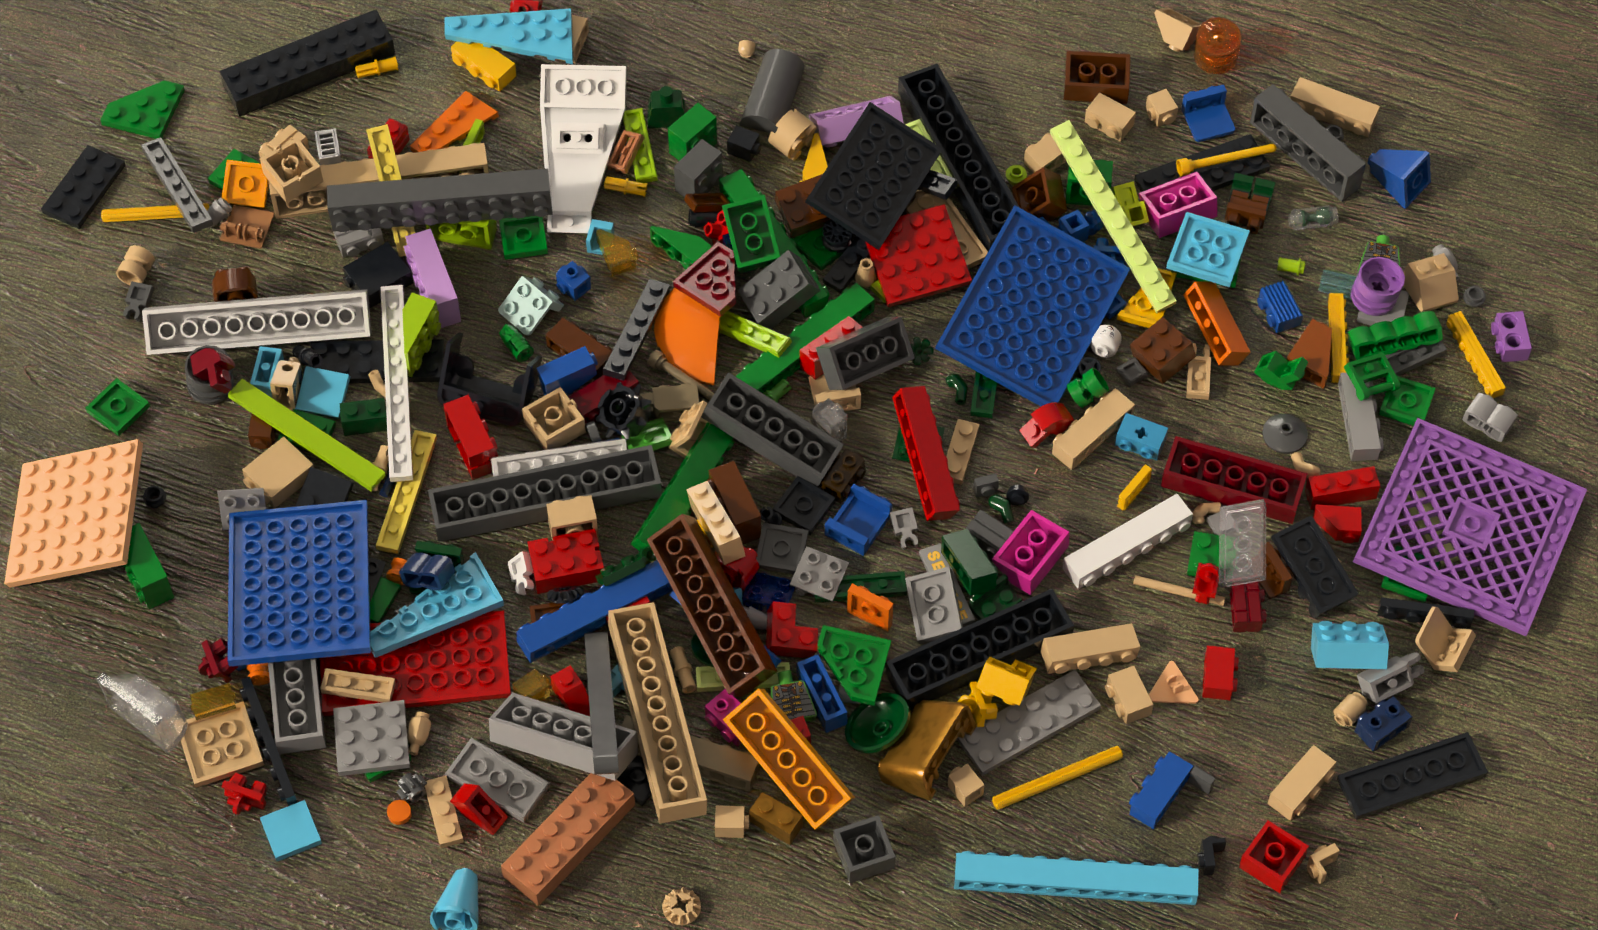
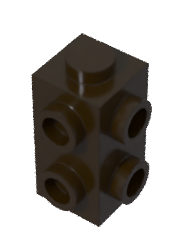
M847 449L841 455L836 456L832 464L833 467L829 472L827 471L820 482L822 490L836 497V501L840 504L845 497L848 498L852 485L857 480L861 481L866 473L865 459L859 453L851 452Z

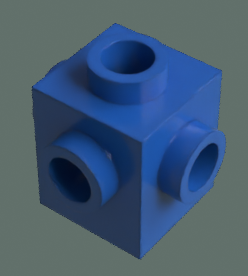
M573 261L563 265L556 273L557 288L563 294L569 295L574 301L591 289L590 276L583 266H578Z

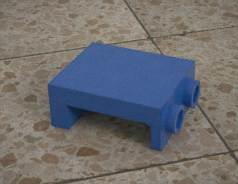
M853 484L850 495L833 519L829 517L825 523V536L864 556L890 519L892 504L885 497L874 495L866 487H859Z

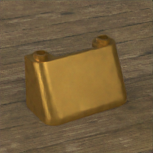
M922 700L920 703H917L913 708L906 731L891 746L886 756L878 764L877 770L881 781L931 801L936 793V790L932 788L933 779L937 780L939 778L937 769L957 737L963 739L965 734L971 736L977 727L970 707L960 702Z

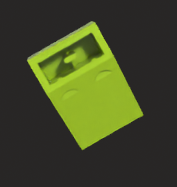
M413 292L402 309L404 354L409 377H412L415 370H419L424 353L429 352L432 344L431 340L434 335H438L441 329L437 302Z

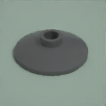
M1277 414L1266 421L1262 435L1265 443L1272 450L1278 453L1290 454L1299 451L1305 445L1308 432L1305 424L1296 416Z

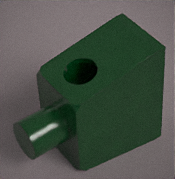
M664 86L658 91L651 92L647 108L648 128H668L688 111L681 90H672L671 87Z

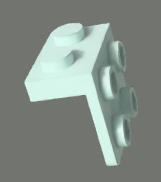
M521 276L498 311L523 334L529 336L549 309L559 312L564 304L558 300L560 297L552 290L547 291L543 287L544 283L538 278L533 277L531 279Z

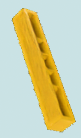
M1329 293L1328 297L1329 327L1332 328L1330 350L1331 383L1339 382L1340 374L1346 373L1344 366L1349 362V358L1346 357V354H1348V346H1346L1348 335L1345 334V330H1347V322H1345L1347 312L1344 310L1346 299L1343 298V293Z
M1459 311L1450 314L1446 325L1448 329H1451L1454 339L1459 343L1460 350L1465 354L1466 360L1470 362L1473 372L1477 374L1480 384L1484 386L1485 393L1493 398L1504 395L1506 387L1463 313Z

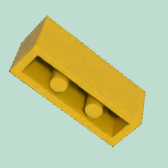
M457 41L451 46L454 63L466 68L474 77L482 79L490 88H495L500 92L517 76L515 63L492 47H483V44L475 42L467 44Z

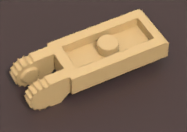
M1193 343L1194 351L1196 354L1197 346L1196 343ZM1205 344L1203 347L1204 357L1196 356L1188 363L1186 398L1209 399L1211 357L1208 344Z

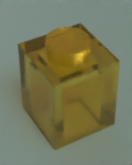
M536 668L512 683L513 691L516 694L538 701H543L550 696L549 686L551 683L546 675H540Z

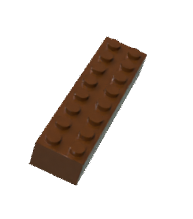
M681 514L649 537L647 541L727 693L743 697L778 671L696 518Z

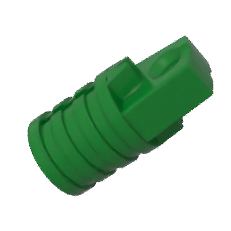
M505 324L499 332L505 346L518 362L528 360L533 355L534 349L517 329L510 324Z

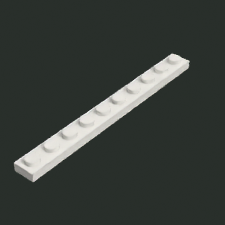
M403 285L382 286L381 307L390 482L413 480L408 371L404 354L402 313L404 308Z

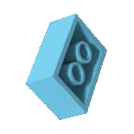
M1321 621L1312 625L1311 651L1316 668L1387 669L1389 642L1383 624L1376 622L1356 624L1351 621L1337 624L1330 621Z

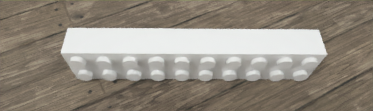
M367 289L146 307L142 310L147 355L193 351L205 345L217 346L223 349L368 337L372 333Z

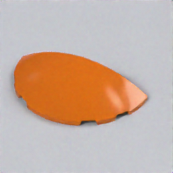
M674 287L666 296L655 319L654 333L657 347L665 354L667 362L699 383L714 385L721 317Z

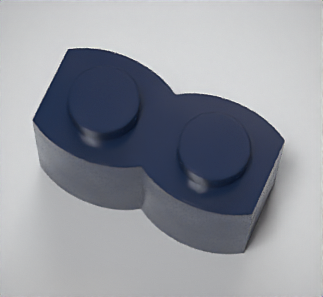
M414 553L400 569L399 574L403 584L408 587H425L430 590H441L455 573V568L451 558L447 556H430L425 553Z

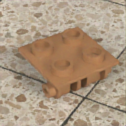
M233 204V210L230 212L231 215L228 216L226 222H221L220 230H223L220 241L262 249L275 213Z

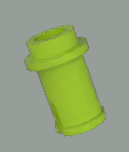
M1279 257L1277 271L1297 273L1296 275L1299 276V274H1304L1306 261H1302L1301 258L1293 260Z

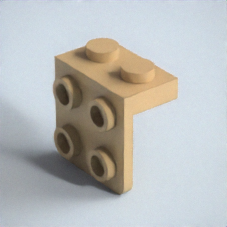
M703 400L698 404H694L690 410H685L680 416L679 421L681 424L679 428H676L670 437L672 443L669 449L684 458L708 422L701 418L707 402Z
M1432 607L1416 636L1415 642L1434 670L1458 672L1476 635L1470 629L1452 628L1438 607Z

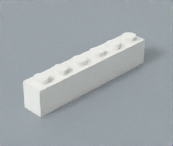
M1175 494L1065 557L1063 570L1077 589L1083 586L1088 587L1102 575L1107 576L1111 574L1116 567L1122 564H1129L1137 555L1148 553L1158 543L1167 542L1177 532L1182 533L1191 526L1193 513L1180 496Z

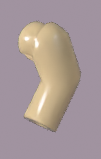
M371 371L368 376L374 389L386 398L385 383L379 371Z
M1300 452L1291 455L1295 470L1308 473L1307 478L1320 475V468L1304 462Z
M1220 502L1201 503L1192 511V522L1194 524H1203L1205 522L1204 516L1220 512Z

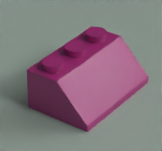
M1198 172L1139 193L1140 201H1144L1148 223L1159 238L1179 231L1186 212L1210 219L1217 217V196Z
M1031 510L992 558V561L1003 575L1005 574L1008 577V581L1012 585L1031 595L1069 547V531Z

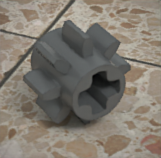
M407 773L398 781L400 789L396 792L402 800L417 802L426 794L424 786L427 785V782L417 773L414 775Z

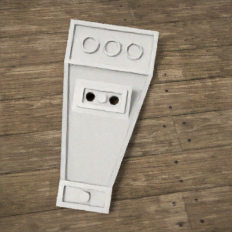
M541 64L540 113L544 167L549 170L553 215H548L547 232L588 233L595 201L626 110V66ZM566 134L571 135V140L569 142L564 141V136ZM589 134L592 135V141L586 142L585 137Z

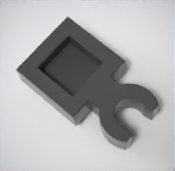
M131 281L125 299L126 304L130 306L126 307L123 312V316L127 320H129L131 313H136L134 319L140 322L142 319L141 308L149 306L154 291L152 285Z

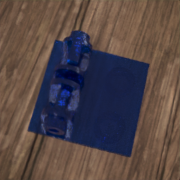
M757 572L742 596L743 605H746L748 608L752 606L758 610L760 604V611H763L764 605H767V612L773 601L789 603L795 587L790 586L791 580Z

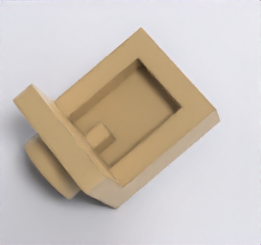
M1335 843L1329 846H1320L1309 857L1307 863L1308 873L1313 879L1316 878L1319 884L1325 881L1327 875L1323 867L1337 860L1340 850Z

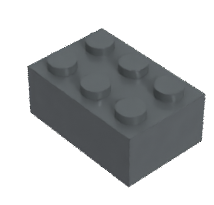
M789 250L738 289L756 322L769 329H772L821 291L801 257Z

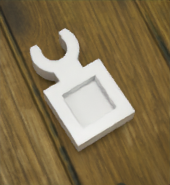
M522 551L508 561L511 581L516 583L515 590L517 594L526 595L525 588L534 589V583L529 577L533 573L530 554Z

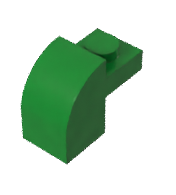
M1273 351L1262 356L1254 373L1271 386L1281 390H1292L1296 381H1299L1305 375L1308 361L1303 357L1288 361L1280 353Z

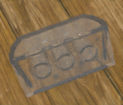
M103 672L96 678L109 708L166 753L172 751L184 737L188 723L179 704L174 698L169 697L144 676L133 673L108 676Z

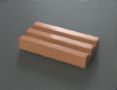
M623 131L609 159L608 170L612 171L614 169L619 173L620 171L623 174L628 173L644 140L642 134Z

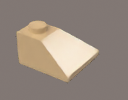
M1170 8L1156 9L1154 13L1164 42L1170 44L1169 48L1177 52L1188 50L1205 26Z

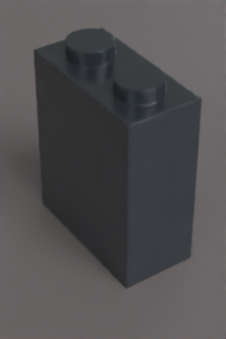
M388 242L343 267L345 274L343 280L349 289L368 290L369 309L381 302L382 286L403 285L404 289L413 284L411 270Z

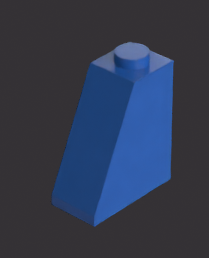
M586 346L537 367L543 394L547 395L561 387L568 396L597 375L595 366L598 365L594 353H589Z

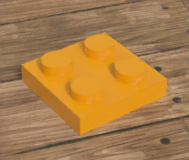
M227 160L222 198L230 205L265 209L269 180L263 174L261 164Z

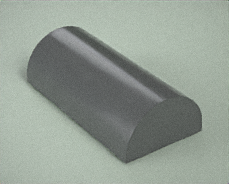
M771 49L765 53L743 112L740 126L768 133H776L778 127L775 125L790 111L804 72V63L797 55L783 49Z

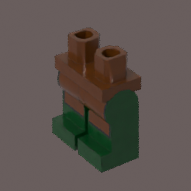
M1235 173L1225 214L1226 224L1236 227L1239 224L1247 225L1246 229L1250 230L1249 233L1256 235L1259 229H1263L1276 182L1256 178L1252 198L1249 199L1254 177Z

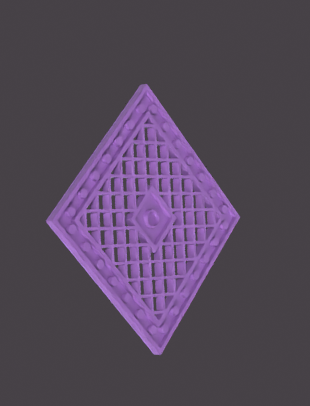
M1417 418L1353 562L1458 608L1474 610V615L1526 636L1587 489ZM1439 455L1442 462L1434 463L1431 457ZM1425 459L1428 466L1420 468ZM1460 464L1464 471L1456 473L1453 465ZM1446 468L1449 475L1441 477L1438 470ZM1431 472L1435 479L1427 481L1424 474ZM1482 473L1485 480L1477 482L1474 474ZM1417 476L1420 483L1413 485ZM1467 477L1470 484L1462 486L1459 479ZM1453 481L1456 488L1448 490L1445 483ZM1503 482L1506 489L1498 491L1495 483ZM1438 485L1441 492L1433 494L1430 487ZM1488 486L1492 493L1484 495L1481 488ZM1424 489L1427 496L1419 499L1416 491ZM1474 490L1477 497L1469 499L1466 492ZM1524 490L1527 498L1520 500L1517 492ZM1409 494L1413 501L1405 503ZM1459 494L1460 497L1454 502L1451 496ZM1510 495L1513 502L1505 504L1502 497ZM1445 498L1448 506L1440 508L1437 500ZM1495 499L1498 506L1491 508L1487 501ZM1546 500L1549 507L1541 509L1538 501ZM1431 503L1434 510L1426 512L1423 504ZM1531 504L1534 511L1527 513L1523 506ZM1416 507L1419 514L1411 516L1408 509ZM1517 508L1520 515L1512 517L1509 510ZM1400 512H1402L1404 519L1397 520ZM1448 512H1451V514H1450V516H1449V518H1448V521H1447V519H1446V517H1445L1444 514H1445V513H1448ZM1502 512L1505 520L1498 521L1501 516L1498 513ZM1552 513L1549 521H1547L1545 515ZM1437 516L1440 523L1432 525L1429 518ZM1538 517L1541 525L1533 526L1530 519ZM1423 520L1426 527L1418 530L1415 522ZM1523 521L1527 529L1519 531L1516 523ZM1408 524L1411 532L1403 534L1400 526ZM1509 526L1512 533L1505 535L1501 528ZM1394 529L1397 536L1389 538ZM1443 530L1441 537L1444 538L1439 539L1436 531ZM1495 530L1498 537L1491 539L1492 534ZM1544 531L1542 538L1540 539L1537 532ZM1430 534L1433 541L1425 543L1422 535ZM1531 535L1534 542L1526 544L1523 537ZM1415 538L1418 545L1410 547L1407 540ZM1516 539L1519 547L1511 548L1508 541ZM1400 542L1403 550L1395 552L1392 544ZM1451 543L1454 550L1446 552L1443 545ZM1501 543L1505 551L1497 553L1494 545ZM1436 547L1439 555L1431 556L1428 549ZM1487 548L1490 555L1482 557L1481 554H1484ZM1537 548L1533 557L1530 550ZM1422 551L1425 559L1417 561L1414 553ZM1473 552L1476 559L1468 561L1464 554ZM1523 552L1527 560L1519 562L1515 554ZM1458 556L1461 564L1453 566L1450 558ZM1509 557L1512 564L1504 566L1501 559ZM1443 561L1447 568L1438 570L1435 563ZM1494 561L1497 569L1490 571L1486 563ZM1479 565L1483 573L1475 575L1472 567ZM1529 566L1527 574L1525 575L1522 568ZM1465 570L1468 577L1460 579L1457 572ZM1515 570L1519 578L1511 580L1507 572ZM1501 575L1504 582L1496 584L1493 577ZM1486 579L1490 587L1482 589L1478 581ZM1522 584L1518 593L1515 586ZM1508 588L1512 596L1503 598L1500 590Z

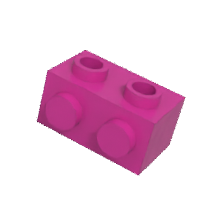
M724 689L705 705V719L710 726H716L721 731V735L727 742H733L738 747L742 742L723 719L741 703Z

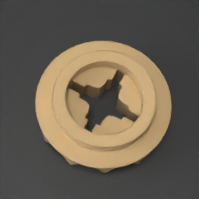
M684 887L678 890L673 889L671 893L665 895L662 904L663 914L673 924H690L700 914V899L693 890L690 891ZM677 899L682 903H688L686 904V913L681 908L676 909L678 906Z

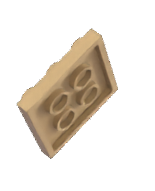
M244 701L175 723L195 788L231 777L235 773L240 774L264 766Z

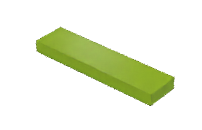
M643 108L626 110L623 116L625 130L642 134L644 137L632 163L636 182L658 181Z
M729 311L721 317L719 333L763 352L768 351L778 358L792 343L790 337Z

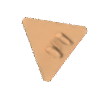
M1174 661L1168 663L1149 693L1153 703L1196 704L1199 700Z

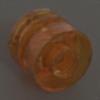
M1218 17L1203 22L1198 28L1194 58L1202 70L1211 74H1222L1235 66L1241 42L1240 29L1236 24L1228 19Z

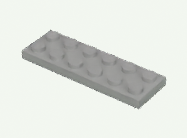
M1073 670L1026 696L1020 706L1017 704L1015 706L1010 705L998 712L996 719L985 720L984 727H976L971 736L965 734L963 739L957 737L956 740L981 776L1099 711L1101 705L1077 671Z

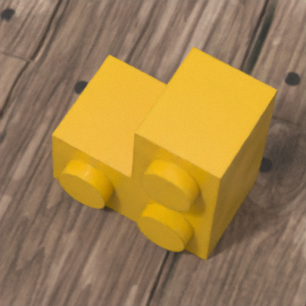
M989 657L985 662L976 688L980 689L984 695L990 697L995 695L1002 698L1006 704L1013 706L1017 704L1020 706L1029 691L1037 668L1016 659L1012 665Z

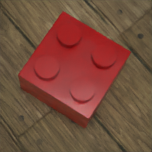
M1267 820L1242 855L1239 868L1280 894L1305 859L1309 846Z

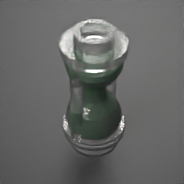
M1331 205L1292 209L1291 214H1288L1289 227H1293L1294 231L1332 227L1333 224H1338V211L1336 206L1331 207Z

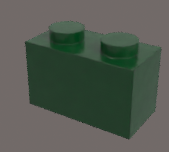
M385 398L339 403L344 436L387 431Z

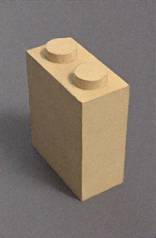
M282 437L242 469L245 478L243 482L249 489L264 488L265 503H269L275 509L304 485L311 467L314 468V465L285 437Z

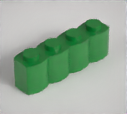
M1425 311L1413 317H1399L1392 322L1382 321L1370 327H1356L1348 331V338L1356 360L1382 352L1385 355H1389L1399 349H1414L1421 344L1432 345L1443 340L1442 326L1435 312Z

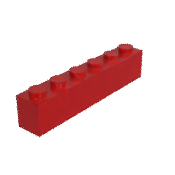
M925 386L900 388L892 399L926 521L951 519L960 510V502L954 491V481L950 476L948 460L943 452L942 438L938 434L936 417L932 413L930 396L927 394Z

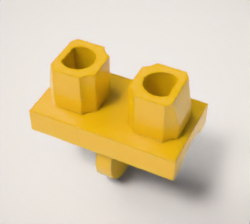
M977 681L970 682L971 694L969 696L962 695L957 702L968 705L977 727H984L985 720L997 718L998 708L996 703H991L992 697L984 695L980 689L976 688Z

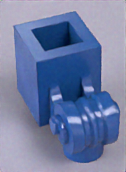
M1076 210L1059 218L1058 229L1084 242L1088 240L1089 235H1094L1102 229L1104 224L1096 210L1087 212L1084 217L1079 210Z

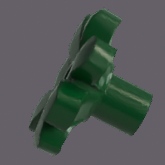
M919 337L913 338V344L910 343L915 357L913 359L914 365H920L921 360L925 363L930 360L928 355H932L934 349L930 346L928 339L925 338L921 342Z

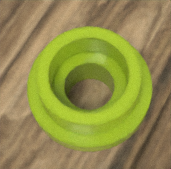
M1012 165L1006 170L1005 176L1007 181L1014 186L1027 178V171L1020 165Z

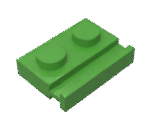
M663 417L647 422L638 436L630 437V439L626 440L627 450L652 445L654 451L671 445V433L664 423Z

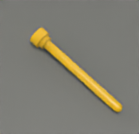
M1268 144L1193 161L1182 158L1177 159L1176 167L1178 174L1185 176L1197 168L1272 153L1276 151L1277 147L1275 144Z

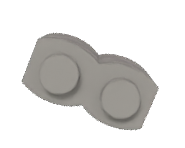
M1478 393L1466 410L1462 420L1469 426L1483 431L1488 437L1502 442L1514 425L1518 415L1511 407L1498 404L1490 395Z

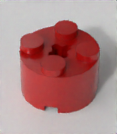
M743 546L745 557L724 565L715 551L714 554L732 587L742 588L743 592L759 570V563L756 559L758 557L757 552L752 548H745Z

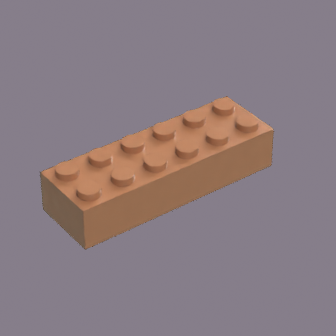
M590 773L501 865L503 878L539 906L635 806L634 793L617 779L614 781Z

